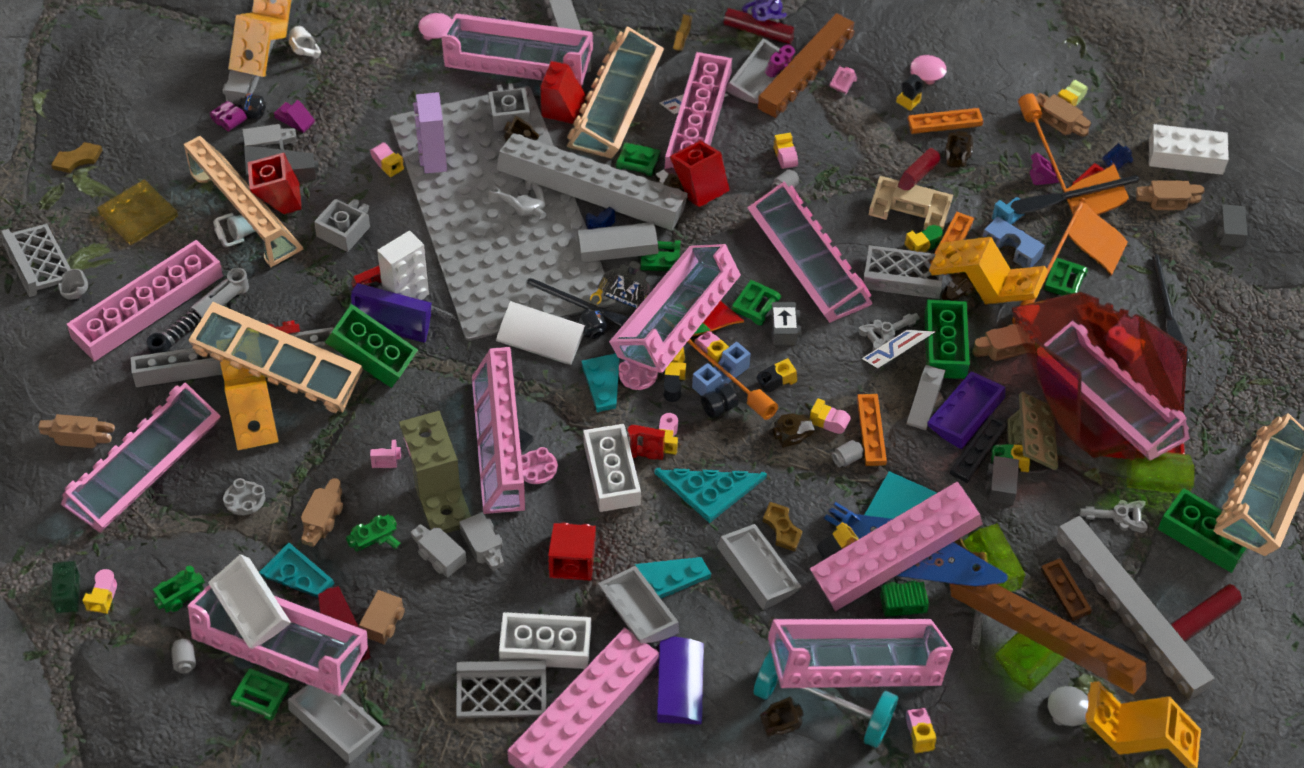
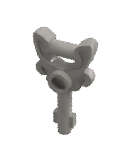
M909 313L903 316L902 320L894 324L875 320L873 324L860 326L858 332L861 336H867L873 343L872 350L874 351L895 337V331L907 325L909 327L915 325L916 321L919 320V315L917 313L913 315ZM874 332L879 334L881 336V339H879Z
M1120 500L1113 511L1095 510L1094 507L1086 506L1085 509L1080 508L1079 514L1081 517H1086L1089 520L1110 518L1123 531L1129 528L1133 531L1144 533L1148 528L1141 518V511L1144 509L1145 501H1134L1128 504L1127 501ZM1128 512H1133V520H1130Z

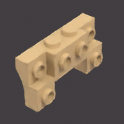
M880 176L870 205V216L887 220L890 209L926 218L923 230H926L930 225H937L943 230L953 195L917 185L911 190H902L898 187V180Z

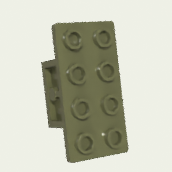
M1021 392L1019 394L1020 409L1007 419L1009 444L1022 445L1025 457L1056 470L1058 468L1053 406Z

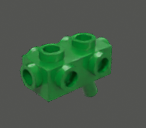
M389 514L383 517L378 515L370 520L371 523L365 526L359 524L353 527L350 535L346 536L349 547L354 548L355 552L377 542L379 545L387 542L394 549L400 545V542L391 536L396 531L397 524L392 515L389 516Z
M187 566L185 570L180 571L173 578L161 582L153 589L155 594L153 601L159 610L163 608L166 613L169 611L176 612L182 608L184 602L189 599L193 601L204 590L203 584H205V581L199 572H194L192 566Z

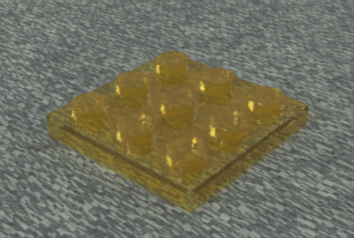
M145 179L97 207L98 213L130 245L178 217V212Z

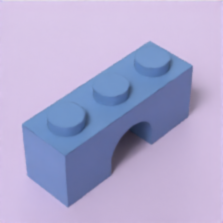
M998 216L984 229L983 238L992 237L998 249L1007 245L1014 247L1016 251L1013 261L1023 268L1033 267L1042 257L1044 244Z
M735 342L722 352V358L718 364L736 378L749 368L751 353L738 342ZM707 363L693 373L692 388L702 396L709 391L715 392L717 387L732 380L716 366L713 368Z

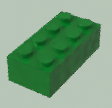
M927 300L924 313L925 331L935 333L925 338L926 365L945 370L943 378L965 379L970 366L967 302Z
M352 304L325 341L327 345L349 360L362 365L365 371L391 388L401 377L418 351L417 348Z
M1184 488L1165 512L1158 527V530L1230 573H1233L1249 550L1216 534L1213 530L1217 524L1216 519L1222 513V510ZM1239 520L1223 529L1224 532L1232 533L1233 536L1235 535L1239 539L1243 538L1248 543L1250 542V544L1253 543L1258 533Z

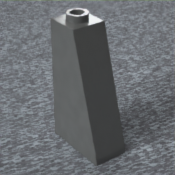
M244 146L248 185V162L280 153L285 154L298 181L316 180L319 164L318 161H314L313 153Z

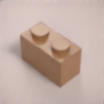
M380 590L377 591L359 624L360 629L367 631L368 639L385 645L388 637L391 638L393 636L397 620L402 619L405 611L402 598Z

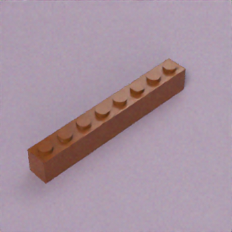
M836 13L759 95L758 109L775 118L780 113H783L787 105L796 99L797 94L800 91H804L808 82L813 81L816 74L824 69L826 63L834 58L835 53L844 47L848 39L850 40L855 32L853 30L854 22Z

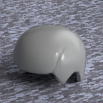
M70 269L62 274L63 281L61 284L58 283L61 296L69 300L82 297L88 289V280L83 271Z

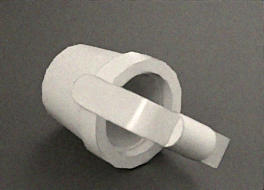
M301 26L291 29L289 44L292 50L298 55L318 58L321 51L318 45L315 44L311 34Z
M233 213L216 218L213 222L217 237L225 248L244 242L243 237L256 232L242 215L234 216ZM227 219V226L232 238L235 240L234 242L227 243L225 233L219 221Z

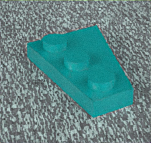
M616 353L581 361L597 412L615 409L617 406L620 358L617 357Z
M290 543L259 572L261 577L319 598L318 594L335 584L333 579Z
M702 557L635 564L660 599L711 578V572Z

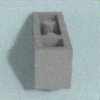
M925 365L906 425L926 430L927 422L930 420L942 386L945 370Z

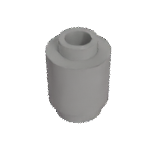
M786 170L774 179L771 184L772 190L784 181L788 187L792 185L795 188L799 184L798 174L795 171ZM782 188L775 194L781 196L787 194L785 188Z
M851 440L836 448L835 452L831 454L832 459L838 467H846L862 458L863 448L859 442Z
M188 639L175 641L171 649L173 669L182 674L189 673L196 666L194 646Z

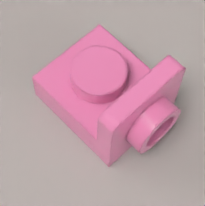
M839 66L830 83V87L847 94L852 83L857 80L855 71L849 67L842 68Z
M392 440L391 449H371L372 468H397V459H401V447H397L396 440Z

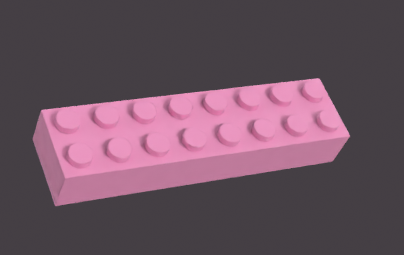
M696 53L665 156V169H674L670 155L699 140L711 145L731 75L732 58Z
M197 240L193 241L67 323L71 339L95 362L222 278L223 273L220 261Z
M957 481L811 567L810 570L834 611H837L983 525L981 516Z
M624 628L508 749V762L515 768H563L658 666L659 652L646 643H640L633 633Z

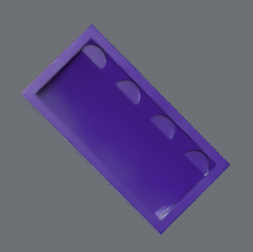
M357 283L351 292L352 305L396 335L426 342L432 303Z
M971 371L930 418L927 425L943 439L963 449L1005 399V387Z
M675 636L660 640L658 723L702 724L704 643Z

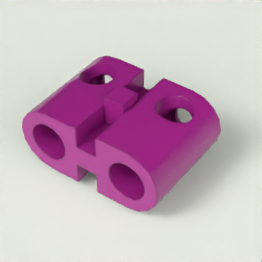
M785 45L778 52H775L770 57L765 68V74L771 78L779 75L791 62L795 54L794 48L790 45Z
M226 101L210 112L211 119L217 125H222L226 131L232 130L247 120L244 111L237 106L234 107V104Z

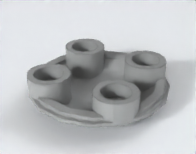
M242 478L236 479L223 496V502L227 510L238 515H248L258 511L265 501L264 487L255 482L245 481Z
M1070 686L1059 687L1054 690L1048 698V709L1054 723L1067 726L1085 724L1088 696L1083 691Z

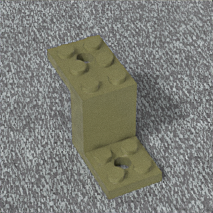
M440 411L400 421L399 426L412 461L415 489L430 531L433 528H440L445 533L459 530L460 521L471 517L460 488L458 459ZM423 432H429L431 434L429 437L426 438L420 436V434ZM445 509H449L452 511V513L449 515L441 514V512Z

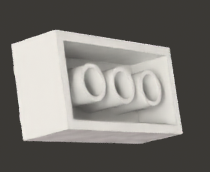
M1153 125L1149 138V166L1223 175L1228 162V133Z
M411 231L406 232L377 250L383 290L423 300L429 295L424 244Z
M619 424L584 430V447L599 512L641 505V490L625 425Z
M503 613L499 648L500 661H546V667L586 669L589 660L591 617Z

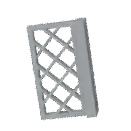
M47 224L13 233L9 229L1 231L2 244L29 297L37 295V290L62 283L63 277L56 275L57 272H66L71 268ZM45 231L46 236L44 238L35 236L37 233ZM24 237L27 238V241L23 243L17 241V238ZM34 240L40 242V245L36 247L30 245V243ZM45 244L53 246L51 251L42 248ZM28 249L34 251V254L30 256L24 254V252ZM39 253L47 255L45 260L36 257ZM52 257L60 260L58 264L49 261ZM34 262L41 266L39 269L31 267V264ZM46 266L54 269L52 273L43 270ZM39 276L48 278L47 281L38 282L37 279Z
M869 245L863 282L868 290L940 299L943 274L935 275L938 280H930L927 278L931 275L930 271L923 274L919 270L924 265L929 269L931 266L929 262L934 259L936 254ZM872 252L880 253L883 257L876 260L872 256ZM896 255L902 259L895 263L891 257ZM918 258L921 262L914 265L910 260ZM885 260L891 264L886 269L880 264ZM906 262L910 268L903 271L899 266ZM876 266L881 272H869V270ZM896 269L900 274L892 275L888 272ZM914 271L919 277H909L908 274Z
M546 661L457 662V718L539 717L546 711ZM511 678H516L521 684L512 692L505 683ZM532 678H541V686L536 691L527 685ZM462 679H472L476 685L467 692L462 688ZM487 679H494L498 683L491 692L482 685ZM479 687L487 694L480 703L471 696ZM501 687L510 694L502 703L494 696ZM523 687L532 693L525 702L516 696ZM541 690H542V698L538 695V693H539ZM512 697L521 704L516 711H510L504 706ZM536 697L542 703V710H531L527 704ZM468 698L476 705L471 712H461L462 704ZM490 698L499 705L494 711H487L482 707Z

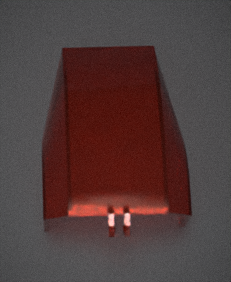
M1081 291L1012 307V313L1022 345L1053 415L1066 435L1093 458L1120 451L1129 460L1135 459L1136 454L1140 457L1145 456L1081 398L1082 382L1102 400H1106L1127 388L1106 369H1101L1082 379L1083 372L1099 365V363L1079 346L1059 356L1053 352L1074 341L1071 328L1049 347L1044 345L1071 321L1078 325L1082 324L1088 331L1087 337L1094 347L1098 346L1104 352L1105 357L1108 359L1112 358L1121 371H1127L1135 383L1139 382L1142 384L1146 393L1150 396L1154 395L1163 408L1167 407L1175 411L1180 410L1184 414L1187 346L1137 314L1133 315V317L1128 316V310L1122 308L1120 312L1113 309V304L1106 303L1105 306L1099 304L1098 298ZM1129 393L1108 404L1131 426L1155 414L1133 393ZM1157 418L1136 430L1150 443H1154L1171 427L1161 418Z

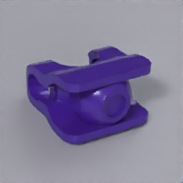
M755 0L744 4L742 7V12L747 13L748 8L752 6V16L755 20L759 21L770 18L781 19L787 16L786 13L781 12V0Z

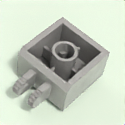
M508 84V90H503L501 85H497V91L488 92L489 109L494 131H502L508 121L512 122L515 115L530 123V111L525 88L514 89L513 84Z
M334 199L314 221L316 236L348 252L370 228L369 215L366 214L369 205L364 203L358 208L359 200L353 199L349 204Z

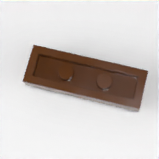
M1061 558L1041 566L1042 573L1071 621L1091 614L1092 609Z

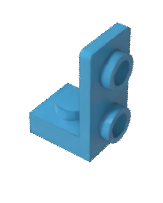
M1014 198L1008 204L1001 200L995 203L992 219L994 220L998 216L1012 225L1024 215L1014 213V210L1011 208V204L1019 200V198Z

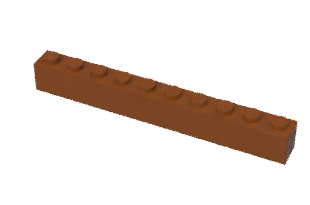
M949 583L953 598L1131 694H1134L1146 680L1145 662L997 584L968 586Z

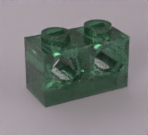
M75 561L53 563L51 602L56 613L78 611L80 573Z

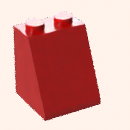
M551 61L540 86L541 115L544 118L574 124L578 115L580 116L581 114L579 111L586 101V95L568 64Z
M699 140L670 155V160L683 189L688 193L687 198L698 207L704 206L709 201L721 197L724 193L730 191L720 151Z
M284 153L248 162L249 188L251 193L282 214L302 210L299 181Z
M568 523L553 524L549 549V578L592 581L596 526Z

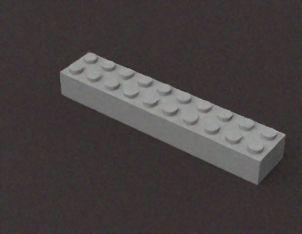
M513 133L499 151L498 171L645 222H654V225L671 231L684 212L688 193L680 189L665 186L662 183L630 174L627 171L595 162L592 159L563 151L557 147L528 139L519 134Z

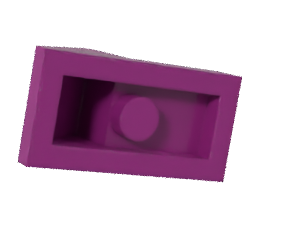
M299 100L293 105L285 102L274 112L276 119L302 133L315 123V119Z
M1037 152L1030 156L1033 162V169L1029 171L1034 185L1059 183L1051 162Z

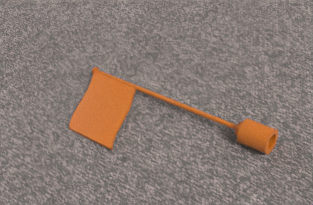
M1025 94L1019 98L1018 104L1027 122L1035 123L1063 192L1120 179L1113 163L1104 171L1084 178L1066 189L1038 123L1042 116V111L1035 95ZM1124 186L1067 199L1073 215L1080 203V198H1085L1086 204L1097 215L1119 207L1129 197Z
M1080 198V203L1047 267V275L1067 236L1081 250L1100 263L1110 275L1113 274L1128 243L1118 230L1100 218L1086 204L1085 198ZM1035 299L1021 301L1012 319L1014 325L1022 323L1025 328L1031 327L1039 311Z

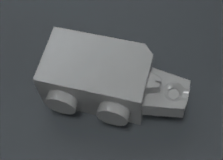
M280 124L243 129L245 146L284 150L283 145L297 141L295 128L281 129Z
M483 512L460 521V532L476 562H486L491 570L494 571L504 566L501 555L503 542L499 534L495 535L493 531L494 526L490 518L486 519Z
M420 524L411 531V536L419 546V555L424 560L428 559L439 574L443 573L448 578L467 563L466 552L440 528H433L430 531Z

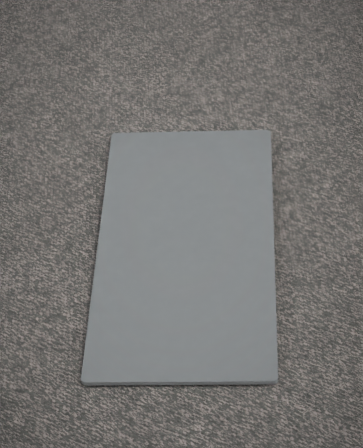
M529 86L520 87L525 88L530 111V124L539 135L537 141L554 146L531 88ZM488 95L441 105L447 164L446 172L425 174L424 166H420L419 155L422 154L418 153L416 129L418 128H416L415 116H418V114H414V111L390 117L394 134L467 341L498 334L510 301L561 318L581 314L586 310L528 285L527 279L529 278L597 305V302L600 300L599 296L594 295L590 301L591 294L599 289L604 278L607 277L600 260L582 262L578 231L587 230L575 197L539 185L543 190L545 207L542 209L546 213L544 219H540L535 214L530 216L518 215L513 207L504 200L499 199L498 202L488 200L489 191L494 192L495 189H500V192L511 195L515 199L521 195L536 198L534 190H527L525 188L526 180L497 170L499 151L506 143L504 138L506 132L503 130H493ZM609 282L603 290L601 303L597 305L601 308L616 304L615 299L605 296L607 292L613 294Z

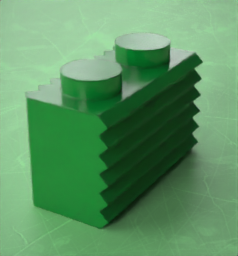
M912 580L904 584L890 582L881 587L880 598L884 617L927 613L929 602L923 581Z

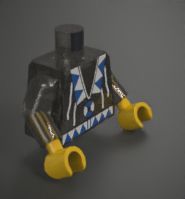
M631 261L628 266L621 264L618 269L614 268L603 275L596 287L598 290L591 294L590 301L594 295H597L600 298L597 305L600 304L602 293L605 292L604 296L637 309L651 293L649 282L646 281L647 275L639 271L640 264L636 261Z

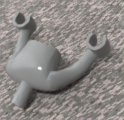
M526 180L525 185L527 190L535 191L536 198L521 195L515 199L511 195L500 192V189H495L494 192L489 191V201L498 202L499 199L504 200L513 207L518 215L530 216L535 214L540 219L546 217V213L542 211L545 207L543 190L537 183Z

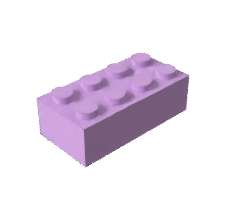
M439 92L417 94V102L413 103L414 114H418V116H415L416 128H418L416 129L418 153L422 154L419 155L420 166H424L425 174L446 172L444 129Z

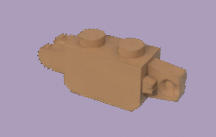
M1041 93L1037 94L1036 99L1042 111V116L1040 117L1042 121L1063 134L1074 132L1081 137L1088 135V128L1091 122L1083 116V111L1055 94L1051 97Z
M1158 180L1151 181L1150 186L1137 187L1136 198L1137 201L1150 202V207L1154 210H1185L1189 203H1199L1201 201V195H1203L1205 189L1201 185H1190L1189 181Z
M1022 323L1012 324L1000 329H992L986 332L985 337L975 340L972 353L976 357L989 355L990 359L994 361L1026 353L1028 344L1040 340L1041 334L1037 326L1025 328Z
M56 414L53 420H40L38 428L41 434L49 435V437L54 438L55 443L61 446L94 448L97 443L111 442L112 437L107 432H113L115 426L108 422H100L95 417Z
M334 478L330 480L325 489L319 488L314 490L301 516L304 529L301 538L302 544L314 547L320 538L325 539L328 531H332L335 523L334 519L336 515H340L343 508L340 498L342 488L340 487L339 479Z

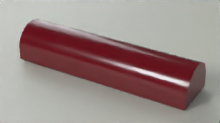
M728 8L723 21L725 26L791 45L794 39V27L768 19L763 21L755 20L751 14Z
M929 148L904 171L898 187L906 191L911 190L939 163V153L935 149Z
M1227 584L1170 625L1186 642L1239 605L1242 601L1241 593L1234 585Z

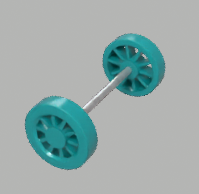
M771 648L763 661L753 690L755 696L764 700L770 698L779 681ZM787 648L777 649L780 661L782 662V669H784L788 656ZM801 688L870 718L864 743L875 748L879 747L898 702L897 695L884 691L874 711L871 712L818 688Z

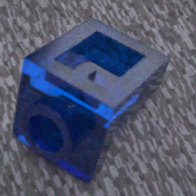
M1118 143L1102 159L1108 166L1114 163L1118 171L1127 161L1129 163L1133 162V153L1127 146L1123 147Z
M610 206L604 212L602 211L598 217L591 213L586 215V226L588 229L611 227L615 223V209Z

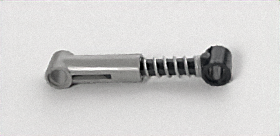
M242 268L231 269L227 273V278L190 307V312H187V316H183L181 321H177L176 325H172L171 329H167L166 332L151 334L146 341L149 353L169 352L176 339H180L181 335H185L187 330L190 331L192 326L195 327V324L201 321L212 302L224 306L236 295L246 293L249 289L246 271Z

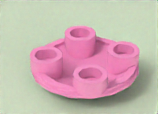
M442 13L428 14L419 22V30L425 40L442 38L452 19Z
M923 55L913 60L910 73L918 75L926 84L931 85L945 75L946 66L940 58Z
M638 354L633 357L655 365L646 354ZM625 360L619 365L618 376L626 387L632 390H643L655 383L658 378V372Z
M540 447L537 450L521 455L523 479L525 482L530 484L546 483L557 473V460L552 453L548 452L547 448Z

